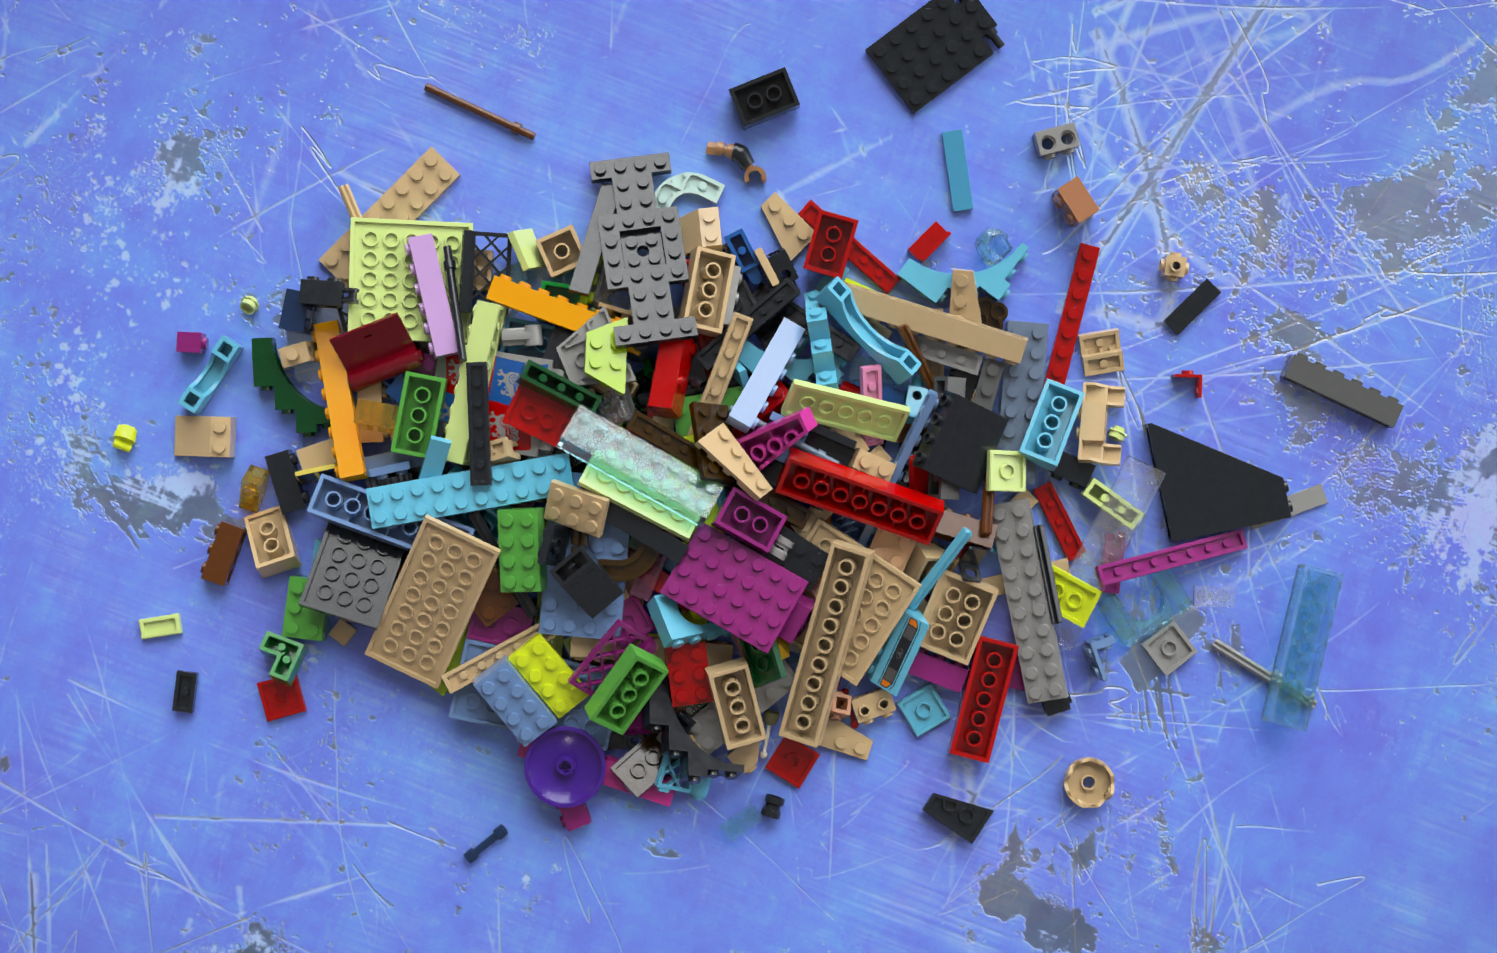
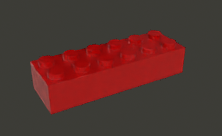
M980 635L971 657L969 671L948 747L950 754L989 763L1019 648L1018 645Z

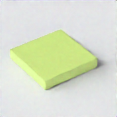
M532 228L508 233V238L523 271L546 266L535 242L537 239Z
M987 450L986 491L1026 492V457L1020 454L1019 451Z

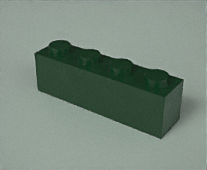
M530 359L523 365L515 381L590 418L594 416L602 399L599 395Z

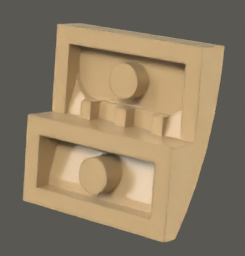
M1118 328L1078 334L1085 377L1125 370Z

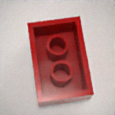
M820 209L803 269L832 278L838 276L842 280L859 220Z
M703 639L693 645L686 643L676 649L672 647L664 648L666 667L669 671L668 682L672 706L678 707L713 702L705 668L709 667L705 640Z

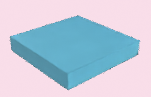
M931 682L896 702L917 737L951 718L950 713Z

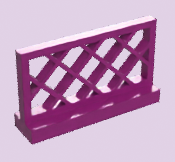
M617 619L570 676L568 682L592 697L595 693L592 690V685L603 682L605 670L612 669L618 661L617 655L623 654L626 648L616 650V642L627 640L628 647L630 639L639 638L642 641L637 647L651 654L658 649L656 642L651 636H645L620 619ZM619 627L625 629L626 635L615 637L614 633ZM613 643V651L602 653V647L605 644ZM614 656L615 663L604 665V657ZM600 658L601 666L590 668L589 663L594 659ZM602 671V678L591 680L590 673ZM588 674V681L581 683L576 681L580 675Z

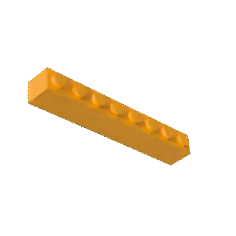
M501 274L500 277L494 275L486 297L491 302L573 332L581 328L585 322L599 312L597 309L595 312L587 310L589 306L579 302L576 305L568 303L569 299L560 295L557 298L549 296L550 292L541 288L538 291L533 290L528 283L520 281L517 284L511 281V277ZM615 316V318H614V319H611V321H612V323H613V322L618 321V320H620V319H622V318H619V317H616V316ZM633 347L627 348V352L640 357L642 352L636 351Z
M338 320L313 324L312 339L314 344L317 343L318 348L315 351L317 363L320 362L321 369L318 370L320 381L324 383V388L321 389L323 400H327L328 406L325 408V415L327 420L330 419L331 427H328L330 439L334 441V446H331L333 458L337 459L338 464L335 466L336 477H340L344 482L367 478L352 387L348 380L347 371L330 343L331 338L342 334L341 325Z

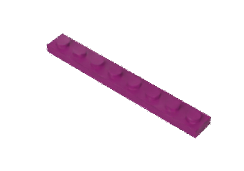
M1239 529L1095 567V572L1100 587L1245 550L1248 546L1243 530Z

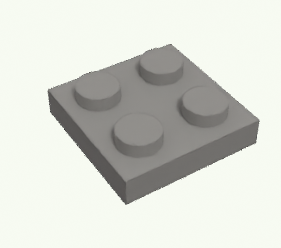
M1174 620L1169 621L1141 643L1142 647L1165 676L1169 675L1198 652Z

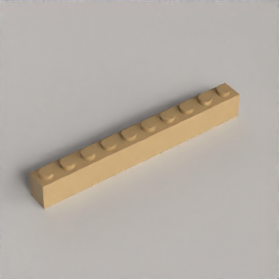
M843 281L852 290L859 311L862 315L869 317V321L875 323L883 321L894 329L906 324L913 335L922 333L927 335V339L933 341L941 339L952 347L961 345L966 347V351L972 353L980 351L985 353L984 356L991 359L1003 358L1004 362L1010 365L1021 363L1028 341L1027 337Z

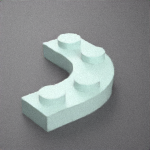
M693 172L670 177L655 191L657 208L671 207L676 198L683 194L699 195L717 204L725 185L703 174Z

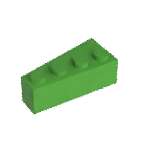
M741 386L727 388L721 405H728L729 410L730 406H734L743 388ZM702 394L685 397L681 420L674 419L676 432L682 437L687 436L692 423L689 404L700 402Z

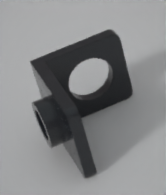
M974 546L967 548L958 562L963 581L975 583L982 581L978 565L987 553V548ZM965 570H972L975 573V577L968 576Z

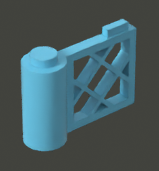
M663 755L654 784L658 787V791L669 793L670 790L691 794L690 797L696 800H702V797H707L712 778H705L699 784H689L687 781L686 787H681L678 782L680 774L676 776L673 771L674 768L680 765V758L673 764H670L669 755ZM670 772L673 779L667 783H662L664 775Z

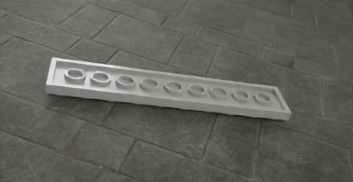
M1029 498L994 504L993 524L998 525L995 542L1015 642L1019 646L1018 657L1027 702L1031 704L1067 698L1069 695L1055 625L1051 623L1033 532L1034 521Z

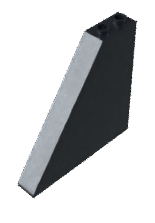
M1153 423L1144 424L1169 542L1291 517L1293 506L1291 501H1288L1287 493L1289 492V487L1283 477Z

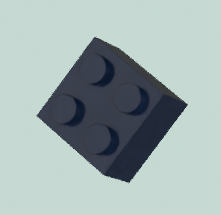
M287 288L279 328L311 335V331H314L313 324H316L314 315L315 312H318L319 308L302 307L299 304L300 291Z

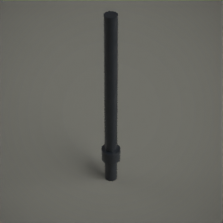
M447 245L443 247L445 258L443 265L444 271L447 272L459 362H466L467 355L455 277L456 263L453 260L451 246Z

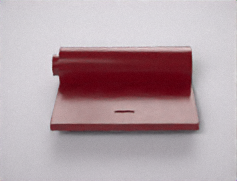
M398 312L330 339V343L347 371L348 380L354 392L423 366V361H425L422 350L416 348Z

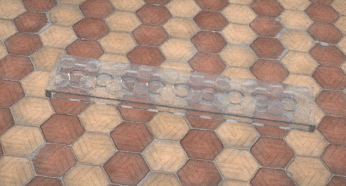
M1128 455L1067 573L1104 592L1106 586L1100 587L1095 567L1121 560L1166 475L1165 472ZM1062 617V623L1054 624L1058 644L1073 650L1084 628Z

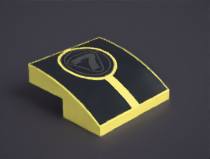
M333 463L295 472V476L303 485L318 482L321 474L337 478L335 466L338 464Z

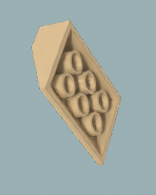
M946 570L936 582L923 613L930 626L920 647L968 665L999 593L998 588L983 581L980 583L965 582L962 580L961 574Z

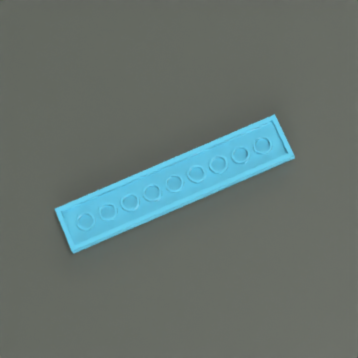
M569 453L491 466L492 485L471 486L470 470L367 488L366 494L372 529L423 521L427 514L434 518H442L547 499L550 482L553 479L574 486Z

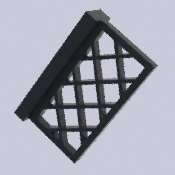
M463 231L459 294L460 312L473 313L472 300L477 295L485 302H488L481 292L488 285L491 286L493 279L489 281L482 273L489 265L498 273L496 276L499 277L506 270V276L510 277L512 245L508 238V233ZM476 236H484L489 244L480 250L475 244ZM489 237H496L492 241L489 239ZM498 238H507V247L501 252L493 242ZM490 245L499 253L491 261L483 253ZM506 250H507V258H506L505 255L503 254ZM480 254L488 262L481 270L474 264V259ZM500 255L506 261V267L501 272L493 264ZM479 274L487 282L481 290H478L473 285V279Z

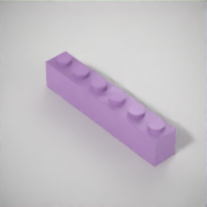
M429 233L410 237L407 239V244H404L406 255L410 256L412 264H409L411 276L415 275L417 282L414 284L416 296L420 295L421 303H418L420 315H424L426 323H423L425 335L430 337V343H428L430 355L434 354V359L457 355L455 329L433 235Z

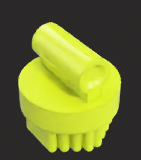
M119 424L112 437L114 440L112 447L129 453L132 445L136 442L137 430L129 425Z

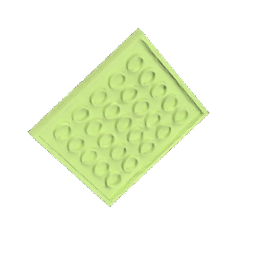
M351 217L349 288H357L360 291L357 293L359 304H348V331L398 312L413 342H430V337L425 335L423 323H426L425 316L420 315L419 311L420 295L416 296L414 284L417 283L415 275L411 276L409 264H412L411 257L406 255L404 244H407V239L410 237L432 233L452 315L447 272L444 271L443 265L445 261L443 247L449 245L452 249L453 260L456 263L455 277L459 299L462 233L464 230L473 231V223ZM460 312L464 341L467 344L469 338L468 329L471 325V313Z

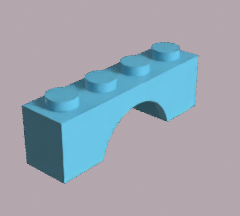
M222 335L211 351V357L199 377L187 387L178 403L194 414H201L244 347L228 336Z

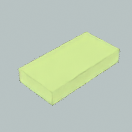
M180 613L139 620L142 639L183 633Z

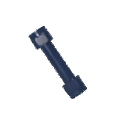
M502 824L493 830L494 833L474 849L470 848L463 854L470 864L478 859L479 854L495 841L503 839L508 834L507 829Z

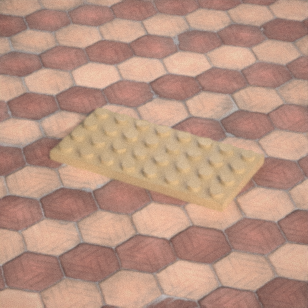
M427 514L423 519L386 603L378 630L374 631L364 654L438 689L442 682L441 675L447 671L501 549Z

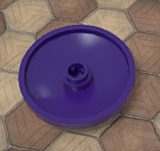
M557 726L546 730L529 747L524 764L525 777L532 792L543 802L561 808L575 807L590 800L600 789L605 778L606 759L601 745L590 733L574 726Z

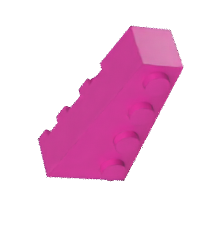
M808 406L747 434H743L736 440L759 471H761L818 424Z

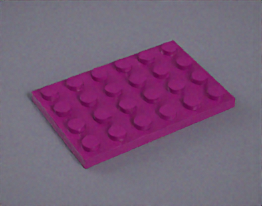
M701 521L688 543L689 548L680 564L677 563L660 593L768 654L809 582Z

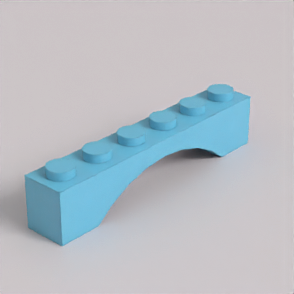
M838 276L827 284L815 297L898 385L910 378L921 366L922 363L908 349L890 342L869 325L855 303L852 290Z

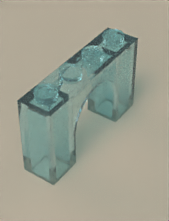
M1172 569L1149 574L1161 596L1160 607L1150 618L1143 620L1133 618L1127 612L1117 594L1114 593L1097 603V606L1122 645L1130 647L1139 642L1138 638L1142 635L1148 636L1156 631V626L1161 623L1165 625L1173 620L1172 616L1179 613L1181 615L1190 609L1189 606L1193 602Z

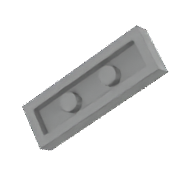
M735 265L723 329L729 326L734 313V305L737 304L739 299L737 288L741 284L742 274L740 273L741 267Z

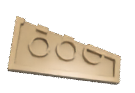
M953 269L949 314L982 324L974 270ZM958 345V346H957V348H960V349H963V350H965V348H966V347L961 346V345Z
M724 423L694 444L698 449L702 448L708 453L707 457L712 462L716 461L723 467L722 471L728 476H733L737 480V484L755 501L773 489Z

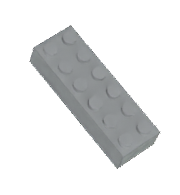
M785 659L782 661L787 677L754 689L760 714L791 691L796 672ZM708 702L691 716L696 724L688 734H692L696 739L695 743H699L701 748L710 755L724 744L714 703Z

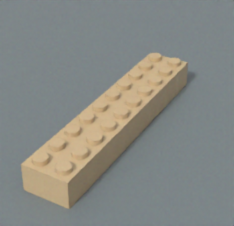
M838 539L831 543L779 736L815 748L822 743L876 551Z

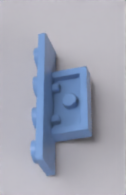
M386 452L364 457L367 477L376 476V479L379 480L388 478V473L396 472V475L409 473L408 469L422 466L424 458L396 452Z

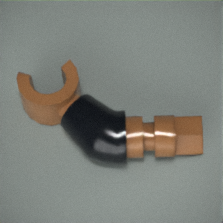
M708 141L706 154L720 157L726 155V158L735 162L741 170L745 169V183L750 182V174L754 171H758L761 174V182L766 183L767 174L765 170L753 165V157L746 146L736 142L735 144L729 143L725 145V142L721 141L717 143Z

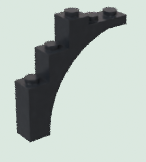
M664 678L642 708V729L650 730L651 733L661 732V755H669V758L672 759L680 758V780L688 781L689 784H699L705 778H717L719 776L725 777L726 780L737 779L738 776L744 773V765L725 763L714 758L701 749L685 732L671 703L668 678Z

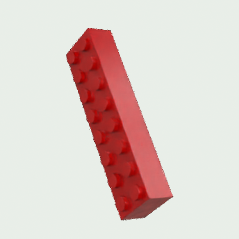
M790 447L776 482V493L928 546L944 514V501L793 447Z

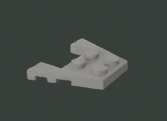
M606 307L600 309L596 315L585 322L581 328L556 348L569 380L579 386L600 385L596 379H591L584 375L585 335L589 331L612 323ZM628 363L626 364V382H635L637 380Z

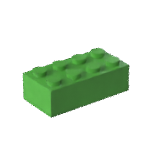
M406 371L391 452L425 458L431 435L436 436L438 422L442 418L448 379Z
M544 507L504 508L497 510L499 549H501L499 554L501 592H541L546 590L547 568L546 565L537 563L538 550L542 546L543 530L545 528Z
M630 643L584 708L589 719L623 735L669 671L663 659Z

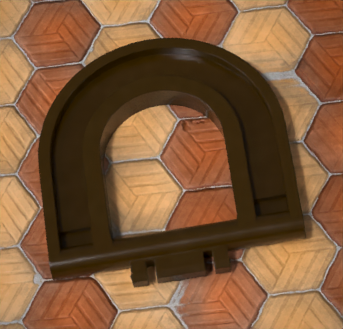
M572 528L571 544H578V547L580 545L589 547V534ZM640 542L637 551L627 559H598V561L614 581H628L638 578L650 570L660 553ZM571 547V553L578 547Z

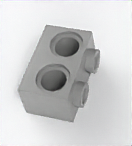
M1074 122L1038 131L1032 135L1038 159L1044 157V160L1055 158V154L1062 152L1064 155L1072 154L1080 146ZM1063 135L1070 137L1071 143L1069 145L1061 141ZM1048 140L1052 145L1051 149H1044L1042 141Z

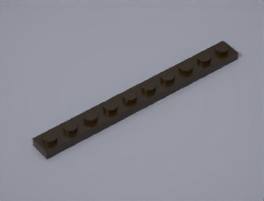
M634 411L625 427L626 430L699 471L696 448L693 442L641 412ZM719 482L729 489L736 487L745 492L737 483ZM774 489L759 499L762 503L787 516L786 522L800 530L804 529L812 514V511L782 494L776 493Z

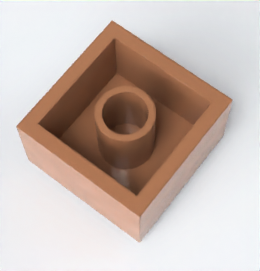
M1078 176L1058 188L1052 194L1054 197L1052 198L1053 203L1058 209H1062L1064 220L1068 225H1072L1073 228L1100 210Z

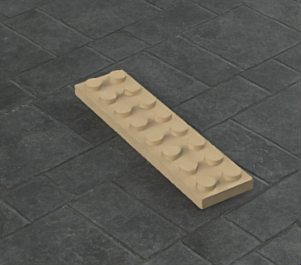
M431 146L362 217L417 220L461 175ZM350 229L319 259L336 278H339L344 283L346 288H349Z

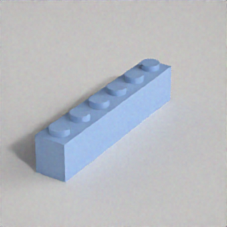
M784 317L726 419V423L747 434L750 428L755 429L760 420L757 418L759 411L761 413L765 411L769 404L766 399L768 395L771 397L774 395L778 388L775 383L777 379H783L787 372L784 367L786 363H792L796 356V353L793 351L795 347H801L805 339L802 335L806 329Z

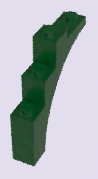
M272 337L251 338L254 387L260 388V391H272V387H274L275 410H281V414H294L293 410H295L296 433H302L303 437H315V433H320V424H322V428L331 427L330 419L327 420L325 415V408L305 397L290 381L282 367L276 339Z

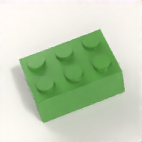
M290 576L282 636L315 641L326 640L329 615L299 606L308 577Z

